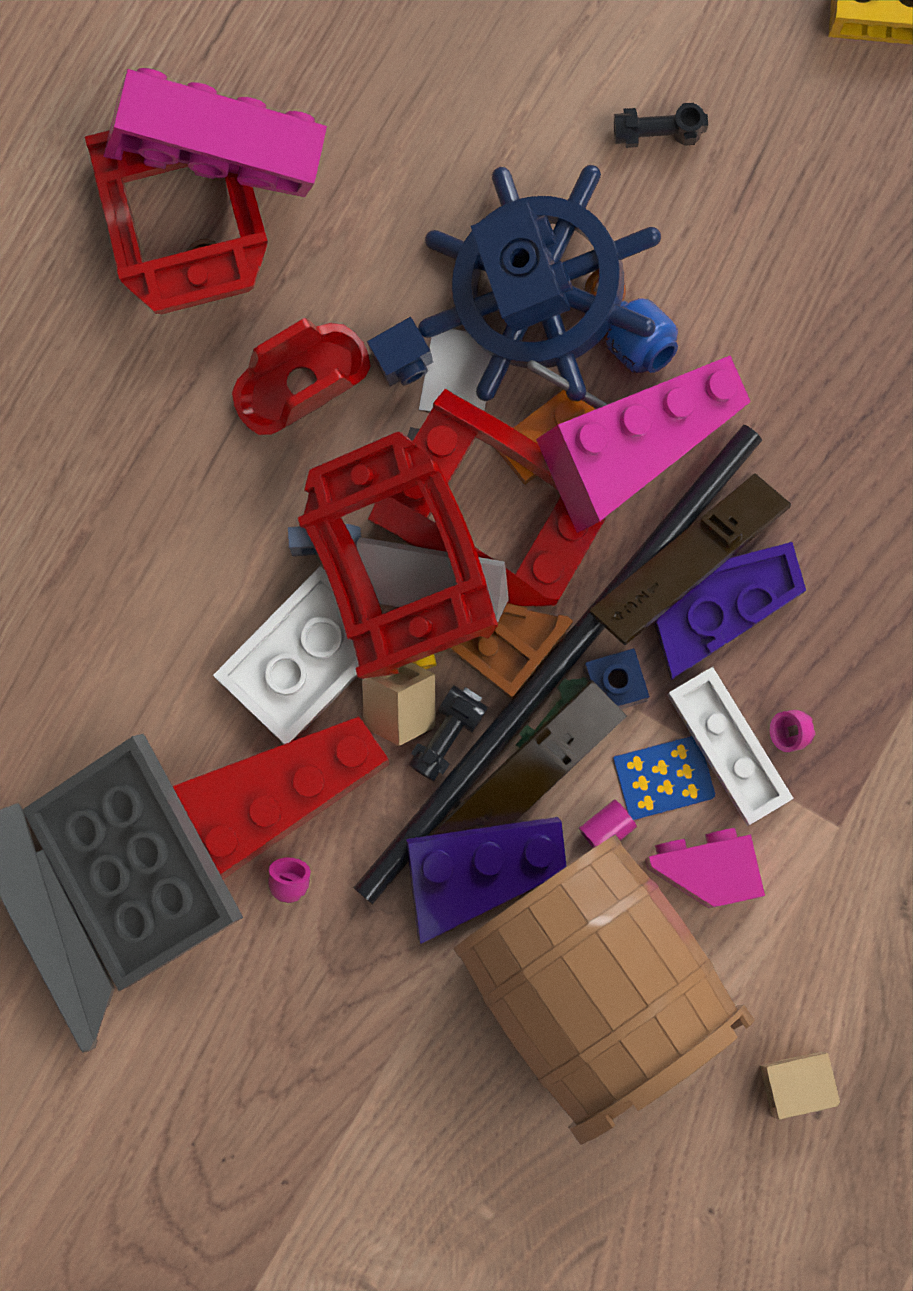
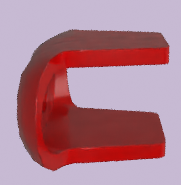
M303 318L253 349L249 367L237 379L232 391L234 407L239 418L256 434L272 435L321 408L366 378L371 364L364 342L344 324L327 323L315 326L307 318ZM299 368L312 371L317 381L297 394H293L287 386L289 375Z

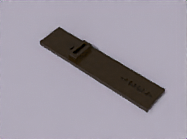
M754 473L590 609V614L623 645H627L791 507V503Z
M591 679L427 836L515 823L621 723L627 715Z

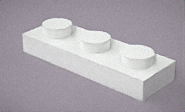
M713 667L667 694L747 826L794 799Z

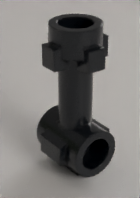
M694 102L682 103L675 115L638 117L636 108H624L623 113L614 114L615 144L625 143L626 148L638 147L639 137L673 135L675 140L684 146L695 145L700 139L701 134L707 132L708 114H705L704 110Z
M454 685L438 708V711L446 716L426 747L417 743L411 752L413 759L409 766L433 782L439 773L444 775L450 766V763L444 759V756L463 727L473 733L489 708L481 703L482 697L466 687L461 690Z

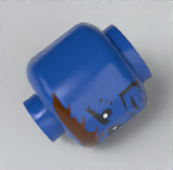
M638 298L629 303L622 301V307L651 318L656 326L655 332L650 337L644 338L612 325L604 336L605 346L633 373H644L646 371L655 373L661 370L672 360L678 350L676 342L678 328L649 299Z

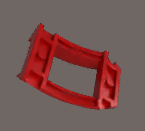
M110 130L84 137L111 239L119 280L155 314H166L247 293L254 288L268 240L253 187L241 185L237 181L238 174L228 172V175L224 177L240 238L144 262L124 183L188 167V164L181 162L166 164L165 169L147 166L144 163L145 158L143 156L123 151L121 160L103 157Z
M444 389L433 402V408L413 440L418 447L437 462L448 485L473 442L478 438L558 490L537 443L447 389ZM418 485L374 504L368 517V521L389 530L411 546L447 552L436 522L429 519L432 512ZM560 496L516 574L506 568L509 598L507 604L556 607L606 518L577 533ZM476 548L478 557L494 560Z
M397 431L309 469L304 491L308 492L309 495L304 514L297 518L299 526L305 528L320 557L340 610L347 639L353 641L359 667L355 668L358 678L365 679L399 674L397 669L399 667L479 636L487 639L490 638L498 627L482 566L460 508L434 459L405 434ZM418 485L441 534L457 584L382 614L374 587L342 516Z

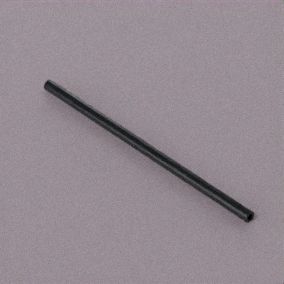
M742 425L353 888L371 904L379 898L409 862L406 839L427 836L447 817L605 629L590 614V609L694 523L762 442V438L757 432L747 425Z

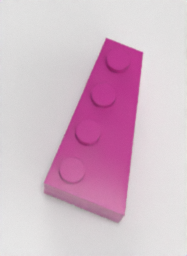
M727 356L568 420L536 439L576 532L578 533L604 519L751 401L731 356Z

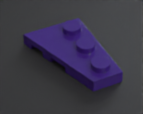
M558 817L406 839L417 936L420 944L544 883L566 868L562 821Z

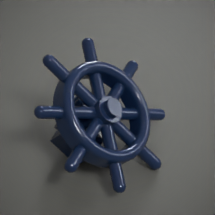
M587 165L582 169L568 200L553 196H532L520 199L510 171L505 167H498L492 173V181L501 207L489 213L479 223L471 225L472 231L465 241L438 230H432L426 234L425 243L428 248L456 259L452 277V293L455 306L423 319L418 325V330L423 337L431 338L463 325L477 344L492 356L476 388V395L482 401H490L494 398L510 365L528 368L527 364L531 360L546 368L557 366L560 376L569 382V388L565 391L567 397L574 402L581 401L586 396V387L576 359L592 349L605 336L612 325L644 338L650 337L655 332L656 326L651 318L621 306L624 293L622 260L658 245L661 241V233L655 227H647L614 241L601 221L586 209L601 178V172L595 165ZM550 224H556L553 230ZM575 231L583 235L594 247L593 250L564 262L560 261ZM599 269V284L596 295L572 286L571 280ZM481 271H485L492 291L478 297ZM571 308L585 313L584 317L568 331L565 330L561 313L569 311ZM499 310L502 319L507 323L503 334L501 335L493 330L483 316ZM541 322L547 340L522 342L528 327Z

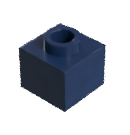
M411 316L367 341L369 350L390 387L398 382L405 386L419 380L428 372L426 366L433 363L431 350Z
M635 648L586 662L583 667L587 683L592 679L620 709L647 702L650 697ZM613 671L622 672L627 678L626 686L620 689L613 688L608 682V675Z

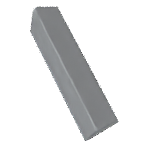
M359 537L356 548L374 587L379 604L401 607L457 584L450 559L445 551ZM479 557L498 622L509 600L505 562Z

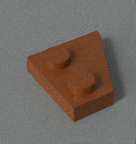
M506 604L497 622L498 627L489 639L479 636L448 649L512 700L571 627L573 620L568 616L559 614L554 616L527 610L526 607Z

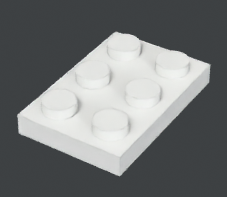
M319 566L213 675L283 744L296 740L357 677L355 668L359 667L353 641L347 639L340 610L326 571Z

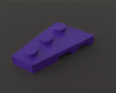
M792 542L729 558L654 621L671 680L806 591Z

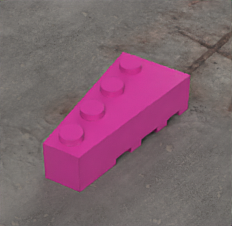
M139 68L137 71L127 69L116 101L103 157L121 160L123 151L143 156L145 158L144 163L147 166L165 169L166 164L181 162L188 164V167L194 171L196 176L211 179L224 178L228 175V172L238 174L237 181L241 185L306 197L315 183L327 126L315 123V119L311 115L303 112L288 111L284 114L266 109V104L255 98L238 97L235 100L218 95L213 87L206 84L191 82L186 86L167 80L165 74L154 69Z

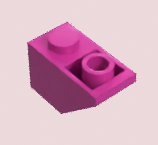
M735 828L705 834L707 844L687 848L685 839L655 845L657 855L649 856L645 859L646 867L649 871L708 909L765 896L751 834L737 837Z

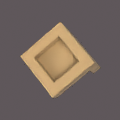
M414 663L397 668L399 674L362 679L364 724L369 731L398 746L433 729L435 726V674Z
M816 1052L760 1065L771 1115L776 1119L780 1120L836 1107L840 1103L828 1053Z

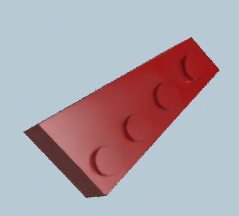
M358 716L174 785L173 788L222 879H225L390 765V762Z

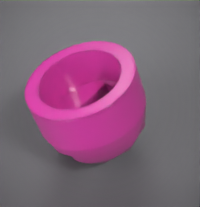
M799 710L777 713L770 723V736L774 745L783 752L802 750L811 744L815 736L811 716ZM797 725L798 734L790 737L788 727Z
M290 857L274 861L269 867L268 876L271 894L280 902L293 903L298 901L306 894L309 888L311 874L309 866L302 860Z

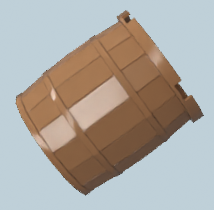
M616 835L605 840L552 876L453 948L480 991L486 1007L490 1009L514 1048L537 1077L539 1083L549 1091L573 1120L568 1128L580 1145L597 1138L616 1126L612 1120L634 1105L637 1111H640L734 1042L738 1038L733 1031L734 1029L742 1025L747 1029L755 1021L745 1005L735 1006L715 972V967L710 958L706 956L684 921L660 891L659 886L647 876L630 856Z

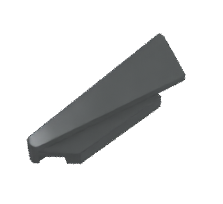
M19 803L0 809V898L80 1050L83 1053L89 1052L96 1048L97 1036L106 1009L110 1005L115 987L44 850L36 853L23 809Z

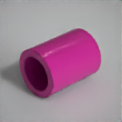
M614 799L580 826L579 830L592 848H595L614 835L621 841L637 828V825L623 806Z

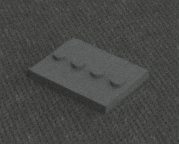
M144 733L132 736L23 809L31 828L118 991L132 986L243 918Z

